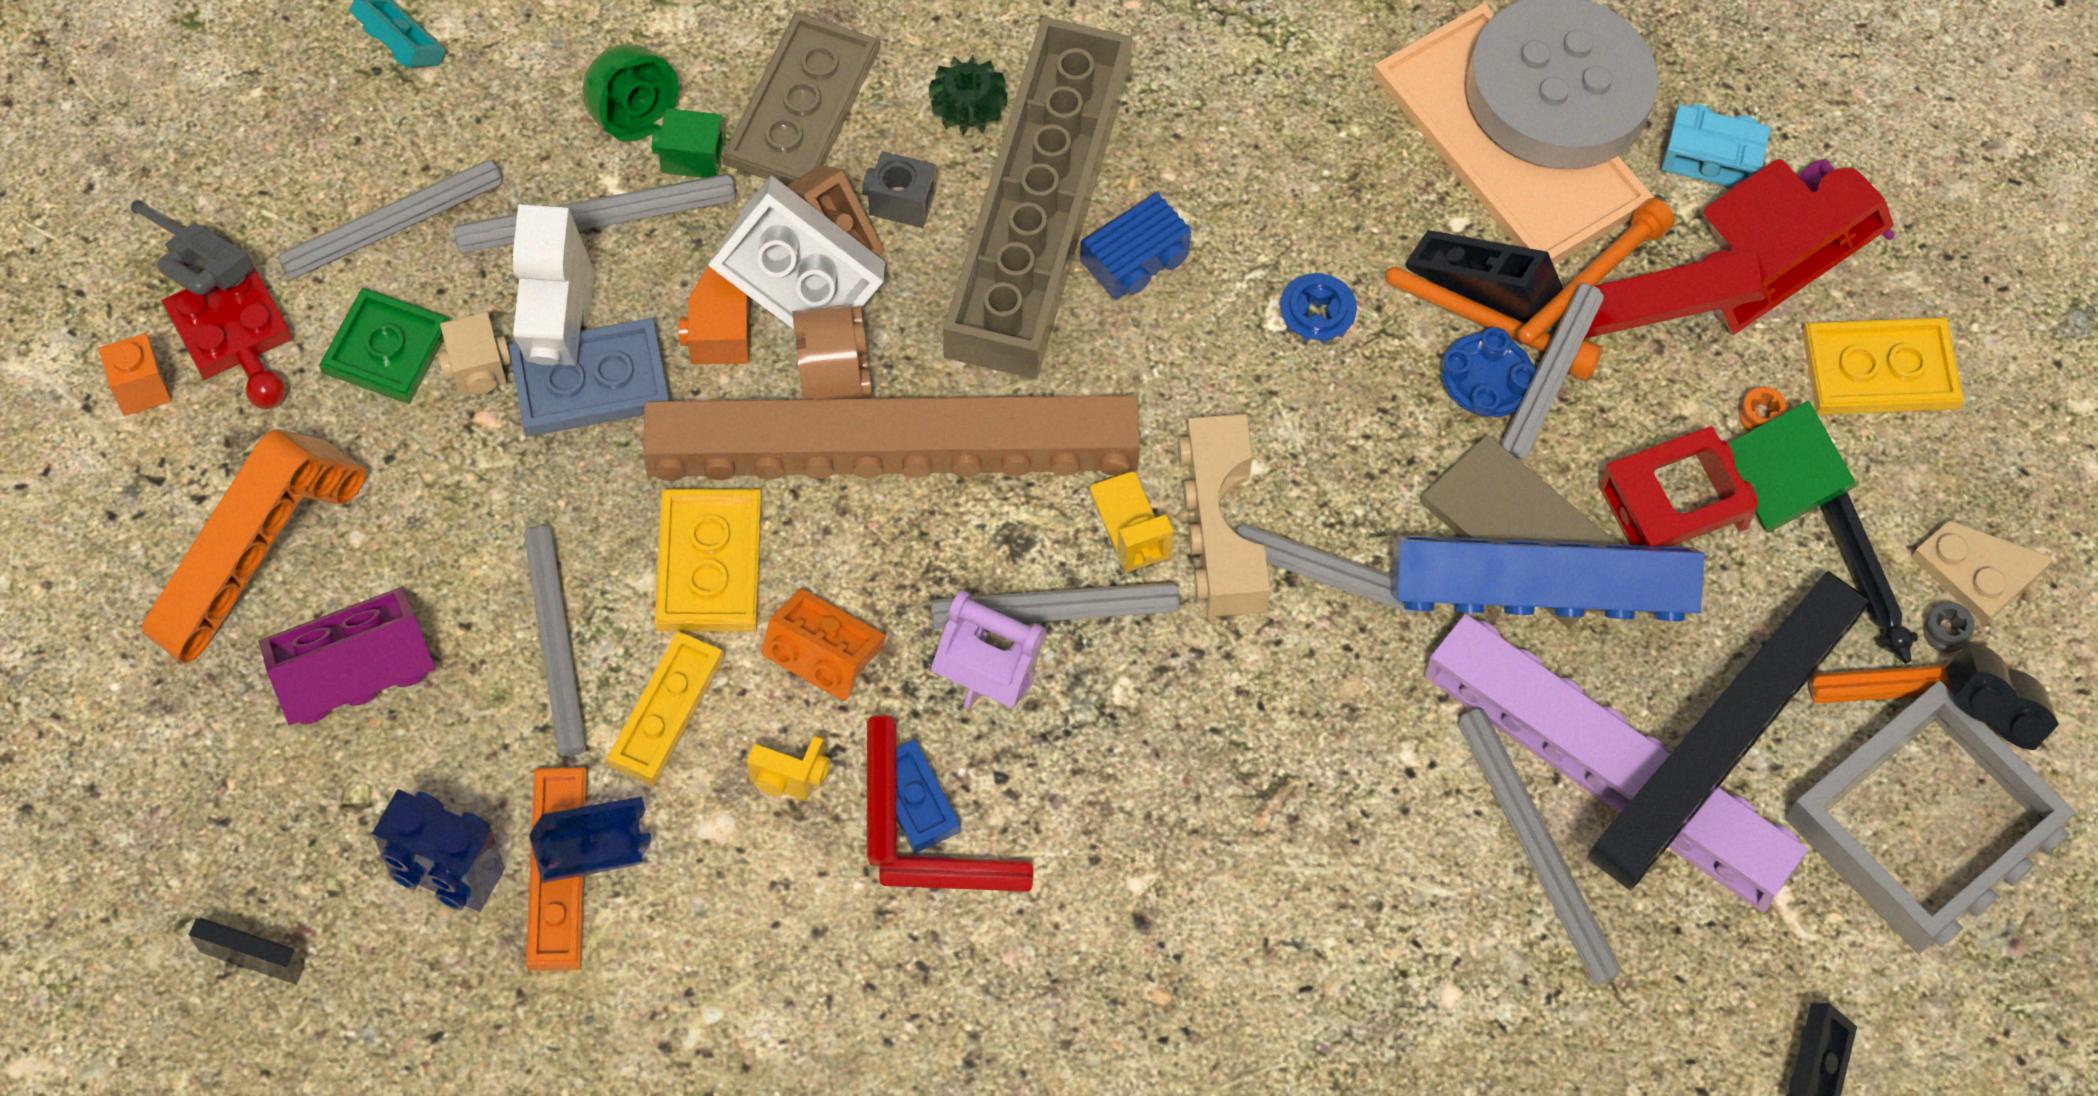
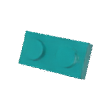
M392 0L353 1L349 12L363 24L362 28L367 34L379 39L392 51V56L397 62L410 68H416L417 66H439L446 50Z

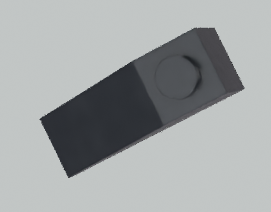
M1432 230L1426 232L1405 263L1410 272L1525 323L1563 289L1547 251Z

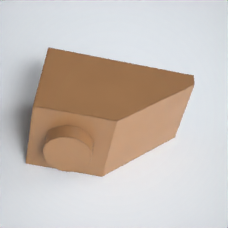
M818 165L787 185L790 190L878 256L885 252L842 169Z

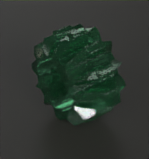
M973 54L968 62L962 63L953 56L950 67L938 65L935 79L931 80V84H929V98H931V111L934 117L942 118L945 130L958 125L963 136L968 131V127H975L983 134L986 129V122L998 124L1001 118V110H1005V106H1007L1008 93L1005 91L1003 72H994L991 60L980 65L977 64V59Z

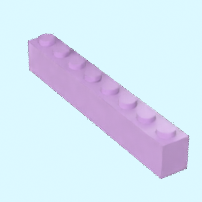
M1466 613L1430 656L1425 674L1426 679L1469 709H1483L1492 725L1618 813H1621L1670 755L1668 748L1661 741L1651 736H1643L1627 725L1625 718L1616 710L1609 707H1601L1585 696L1584 691L1578 684L1567 678H1559L1544 668L1541 661L1533 653L1525 649L1518 650L1502 639L1500 633L1491 624L1482 620L1476 621ZM1719 787L1669 846L1671 850L1763 914L1796 871L1809 850L1800 844L1798 837L1792 831L1783 826H1774L1759 816L1755 808L1747 800L1735 795L1730 796Z

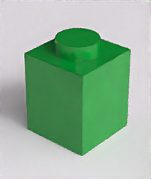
M666 108L662 126L654 127L652 136V153L659 154L661 172L664 174L699 178L717 176L725 143L722 114Z

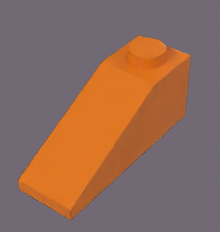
M707 266L688 298V317H679L680 346H688L691 364H749L750 297L709 266Z

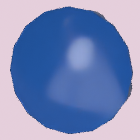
M1490 327L1483 333H1474L1458 339L1448 348L1441 364L1442 382L1449 396L1464 410L1481 417L1500 418L1516 413L1537 370L1533 366L1528 354L1513 340H1510V336L1505 330L1498 327Z

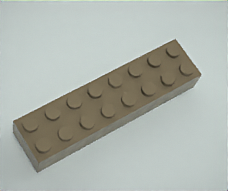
M1044 16L1041 17L943 327L944 358L1031 379H1038L1129 75L1132 36Z

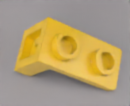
M1128 472L1091 485L1090 495L1124 573L1171 558L1173 528L1166 514L1155 518L1135 472Z

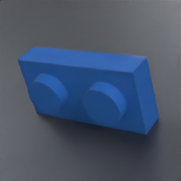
M915 739L896 747V821L914 854L961 833L960 823Z

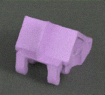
M960 590L948 613L949 620L943 630L930 671L969 688L964 708L970 709L981 695L1014 708L1034 682L1033 668L1038 659L1037 654L1047 637L1046 629L1038 624H1034L1032 627L1027 626L975 602L971 594ZM985 629L1015 643L1009 650L1006 649L1005 651L985 643L989 635Z

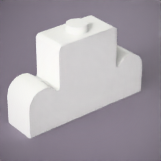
M518 204L513 246V273L515 278H519L513 336L526 362L540 365L576 366L581 327H587L589 322L595 277L594 268L569 208Z

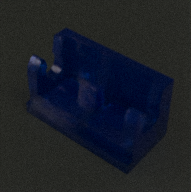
M642 796L542 814L529 833L541 882L547 883L641 865L643 862L642 856L649 848L651 842V834H641L639 826L640 818H643L646 810Z

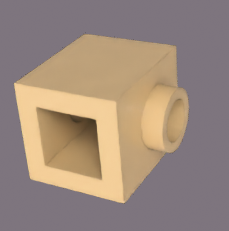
M488 312L440 323L446 350L437 352L444 380L454 378L459 396L485 394L492 391L495 387L507 384L502 366L512 364L504 336L494 338Z

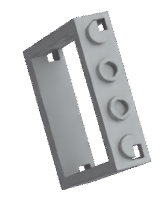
M1939 680L1795 802L1785 820L1920 955L1934 942L1940 948L1946 943L1948 944L1963 929L1958 921L1969 911L1977 918L1987 910L1999 897L1993 890L2005 880L2011 886L2019 882L2035 866L2029 859L2040 849L2046 855L2052 853L2070 835L2064 827L2076 812L1987 725L1962 711L1957 705L1952 691ZM1935 721L2039 824L1937 913L1931 916L1827 811Z

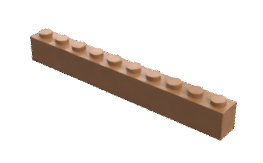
M1138 395L645 402L643 457L647 477H657L666 481L679 480L684 476H706L713 480H726L733 476H757L761 479L770 480L780 478L782 475H806L814 479H823L836 474H855L861 478H874L881 474H905L909 477L919 478L928 476L931 473H954L961 477H971L979 473L1002 472L1008 476H1022L1029 472H1052L1056 475L1068 476L1078 471H1101L1108 475L1138 471L1140 450Z

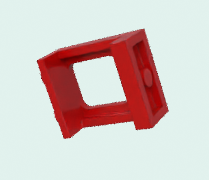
M1713 426L1606 464L1598 486L1629 545L1674 546L1733 523L1738 532H1742L1748 529L1758 508L1754 488L1748 481L1742 480L1735 467V459L1731 447L1725 440H1720ZM1696 455L1721 501L1686 514H1680L1673 509L1654 471Z

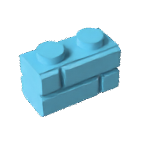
M1679 104L1670 129L1661 170L1733 188L1740 181L1748 179L1762 169L1771 127L1759 124L1756 119L1750 116L1741 115L1733 118L1713 113L1709 107L1704 105L1684 106Z

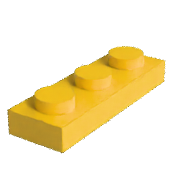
M679 631L676 632L606 758L608 767L652 786L656 784L724 659L723 650Z

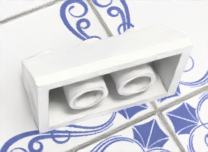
M772 175L741 211L708 263L709 267L793 330L792 311L844 304H851V306L860 305L862 308L884 282L885 261Z

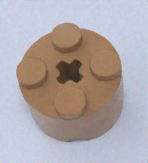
M844 304L792 311L803 400L871 398L872 390L861 306Z

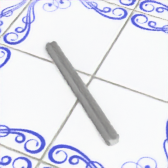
M722 174L554 207L569 208L579 231L730 202L735 199L736 193L731 175ZM517 214L455 226L454 237L459 252L464 253L514 243Z
M1481 708L1466 712L1460 717L1458 726L1593 983L1601 985L1615 979L1621 972V967L1487 714Z

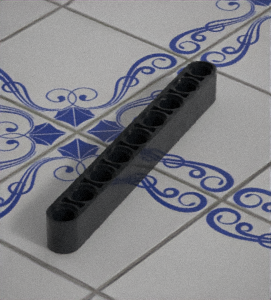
M1827 571L1595 843L1586 859L1628 890H1633L1849 632L1868 606L1870 599L1830 571Z

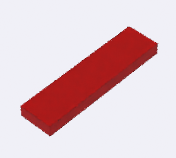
M1757 250L1595 285L1604 295V299L1584 339L1766 299L1760 258Z

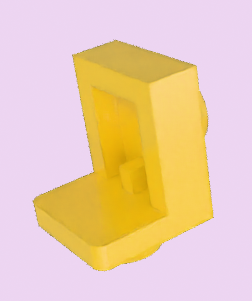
M814 735L803 761L754 743L746 762L749 780L754 782L755 787L760 791L777 797L782 796L784 793L807 801L813 786L821 787L829 771L831 759L826 757L824 739Z

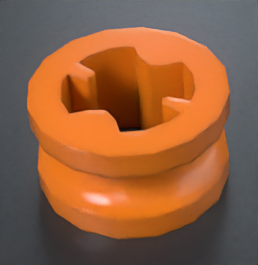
M1769 387L1752 389L1745 396L1740 408V423L1744 429L1750 432L1787 412L1786 400L1781 393ZM1757 405L1768 407L1767 413H1770L1769 418L1758 416L1759 410H1756Z

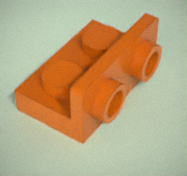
M800 588L770 617L761 654L829 694L845 701L852 694L857 675L882 650L886 635Z

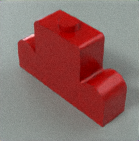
M1782 159L1772 161L1748 179L1740 181L1729 192L1707 206L1703 211L1715 241L1724 251H1716L1706 256L1702 261L1756 249L1760 258L1766 299L1713 310V312L1728 330L1735 335L1893 227L1894 223L1885 198L1860 172L1847 167L1828 172L1820 180L1818 190L1812 192Z

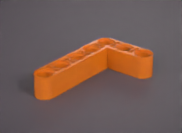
M274 429L260 439L147 614L142 625L143 634L180 663L186 664L195 660L211 641L302 497L334 504H344L350 501L361 489L365 482L366 469L326 440L281 429Z

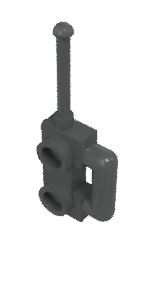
M135 200L131 203L133 213L141 214L175 235V237L165 243L168 253L158 260L157 268L160 273L195 295H204L215 286L224 291L227 288L238 286L245 280L246 274L254 269L247 253L222 239L218 233H212L206 226L202 227L194 222L187 228L179 227L144 206L142 201ZM189 266L196 270L203 269V271L198 274L194 270L190 269Z

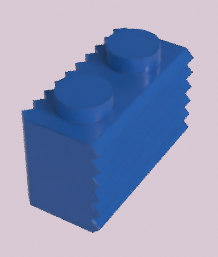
M1155 192L1082 239L1080 261L1113 299L1119 300L1122 295L1127 293L1134 295L1143 290L1150 282L1151 276L1156 275L1160 270L1165 268L1172 270L1182 264L1189 254L1191 229L1189 225L1185 224L1183 218H1179L1178 213L1173 211L1171 205H1168L1166 200L1161 198L1160 193Z

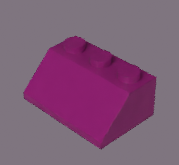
M403 587L258 640L267 674L288 726L300 722L302 725L315 723L325 718L331 709L347 703L350 706L365 704L373 700L378 695V691L394 685L398 687L412 686L422 681L426 677V673L436 670Z

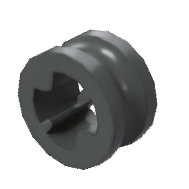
M1943 602L1935 606L1925 621L1923 628L1924 637L1928 644L1937 651L1944 653L1956 652L1962 649L1973 633L1975 625L1973 616L1961 604ZM1943 619L1950 620L1951 627L1958 629L1954 636L1948 635L1946 627L1940 625Z

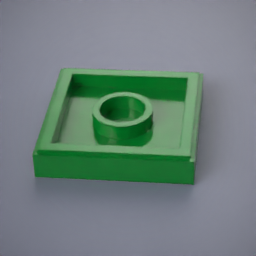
M362 287L319 364L322 374L410 404L444 341L440 323L448 322L450 319L441 314Z
M1809 400L1728 443L1734 455L1735 467L1742 480L1748 481L1754 488L1758 502L1756 512L1768 533L1857 487L1853 476Z

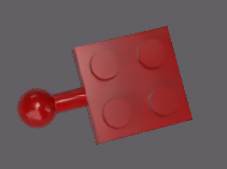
M255 268L246 274V278L241 284L227 288L225 291L215 286L204 295H195L189 290L184 289L161 300L203 381L240 364L248 378L245 392L252 405L260 409H271L282 402L285 396L284 381L275 372L266 370L258 355L293 338Z

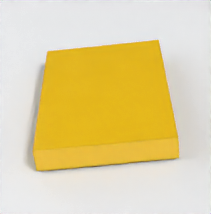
M1947 317L1805 323L1802 329L1817 415L1960 409L1964 402Z
M662 489L655 607L656 631H757L761 489Z

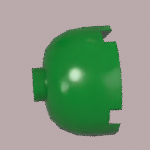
M638 44L616 45L604 50L597 56L585 73L582 90L586 110L601 129L621 141H638L653 134L654 127L659 126L653 123L663 116L666 108H675L679 84L677 73L663 57Z

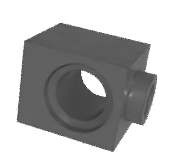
M881 151L876 168L869 167L867 169L862 186V195L868 196L869 215L924 228L937 190L936 164ZM894 187H903V188H905V189L899 190V191L891 190V188H894Z

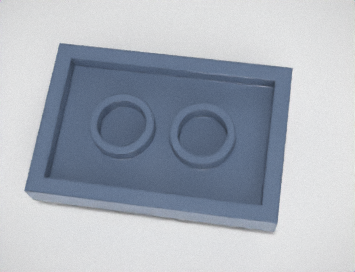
M653 318L580 331L576 366L526 362L517 343L509 344L525 437L644 415L645 402L669 401Z

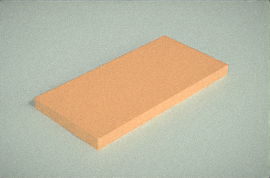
M1483 3L1374 64L1372 75L1515 245L1547 251L1553 265L1633 219L1634 211L1647 199L1655 197L1619 156L1605 163L1587 168L1558 169L1545 167L1511 154L1493 141L1483 130L1471 110L1466 90L1467 72L1476 41L1484 26L1495 16L1487 4Z

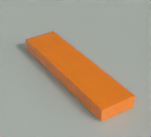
M586 767L534 768L526 967L528 971L581 970L588 781Z

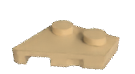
M1950 520L1920 545L1911 557L1984 625L1988 624L2044 574L2054 561L2046 554Z

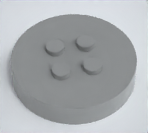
M1521 0L1499 11L1489 20L1479 34L1466 79L1467 97L1471 110L1479 125L1493 141L1523 160L1558 169H1579L1596 166L1610 161L1625 152L1633 145L1643 131L1658 89L1656 63L1643 37L1620 15L1589 0Z

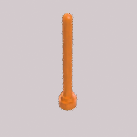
M1649 198L1633 213L1631 227L1519 329V341L1523 344L1533 343L1561 318L1578 285L1585 283L1595 286L1643 241L1659 240L1675 224V217L1670 207L1657 198Z
M1391 267L1386 271L1385 279L1388 284L1484 327L1501 328L1509 334L1511 339L1520 342L1518 331L1525 323L1401 268ZM1544 332L1533 343L1525 345L1545 353L1553 335ZM1585 339L1574 358L1569 375L1588 382L1598 365L1603 347Z

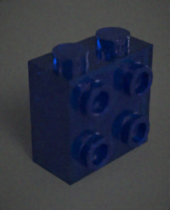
M397 789L371 833L380 852V858L384 861L389 872L388 876L393 881L411 890H416L419 885L433 891L438 901L455 910L462 911L464 906L481 913L505 870L498 845L488 822L469 812H463L459 816L447 811L438 799L425 792L417 791L415 795H411Z

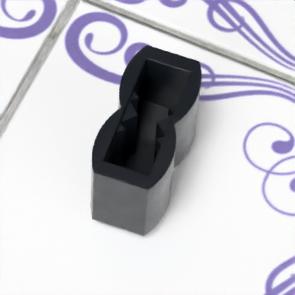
M1968 643L1945 668L1953 697L1961 710L1978 721L1995 724L1998 732L2013 745L2023 749L2036 750L2059 725L2044 686L2025 672L2008 669L2005 661L1990 648L1980 644Z

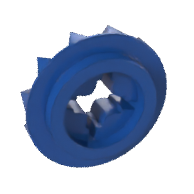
M1322 273L1306 274L1293 280L1282 294L1280 317L1286 322L1288 333L1294 331L1299 334L1304 343L1313 339L1321 340L1325 345L1330 339L1337 336L1343 338L1350 326L1354 325L1357 312L1355 296L1351 289L1336 277ZM1312 303L1316 307L1328 305L1326 317L1323 318L1320 314L1307 317L1310 304Z

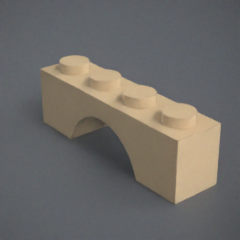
M1247 414L1188 418L1186 437H1178V455L1180 467L1189 466L1190 480L1183 482L1185 509L1194 510L1196 524L1189 525V544L1191 555L1200 554L1201 569L1194 571L1196 598L1205 599L1207 617L1266 613L1271 589L1265 546L1248 541L1236 534L1225 522L1219 507L1222 499L1230 490L1248 481L1250 478L1253 456Z

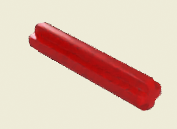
M888 715L871 716L867 720V859L870 865L890 866L896 862V723L894 718Z
M896 856V862L893 865L879 866V880L881 885L893 887L1028 892L1033 886L1034 867L1033 863L1027 860Z

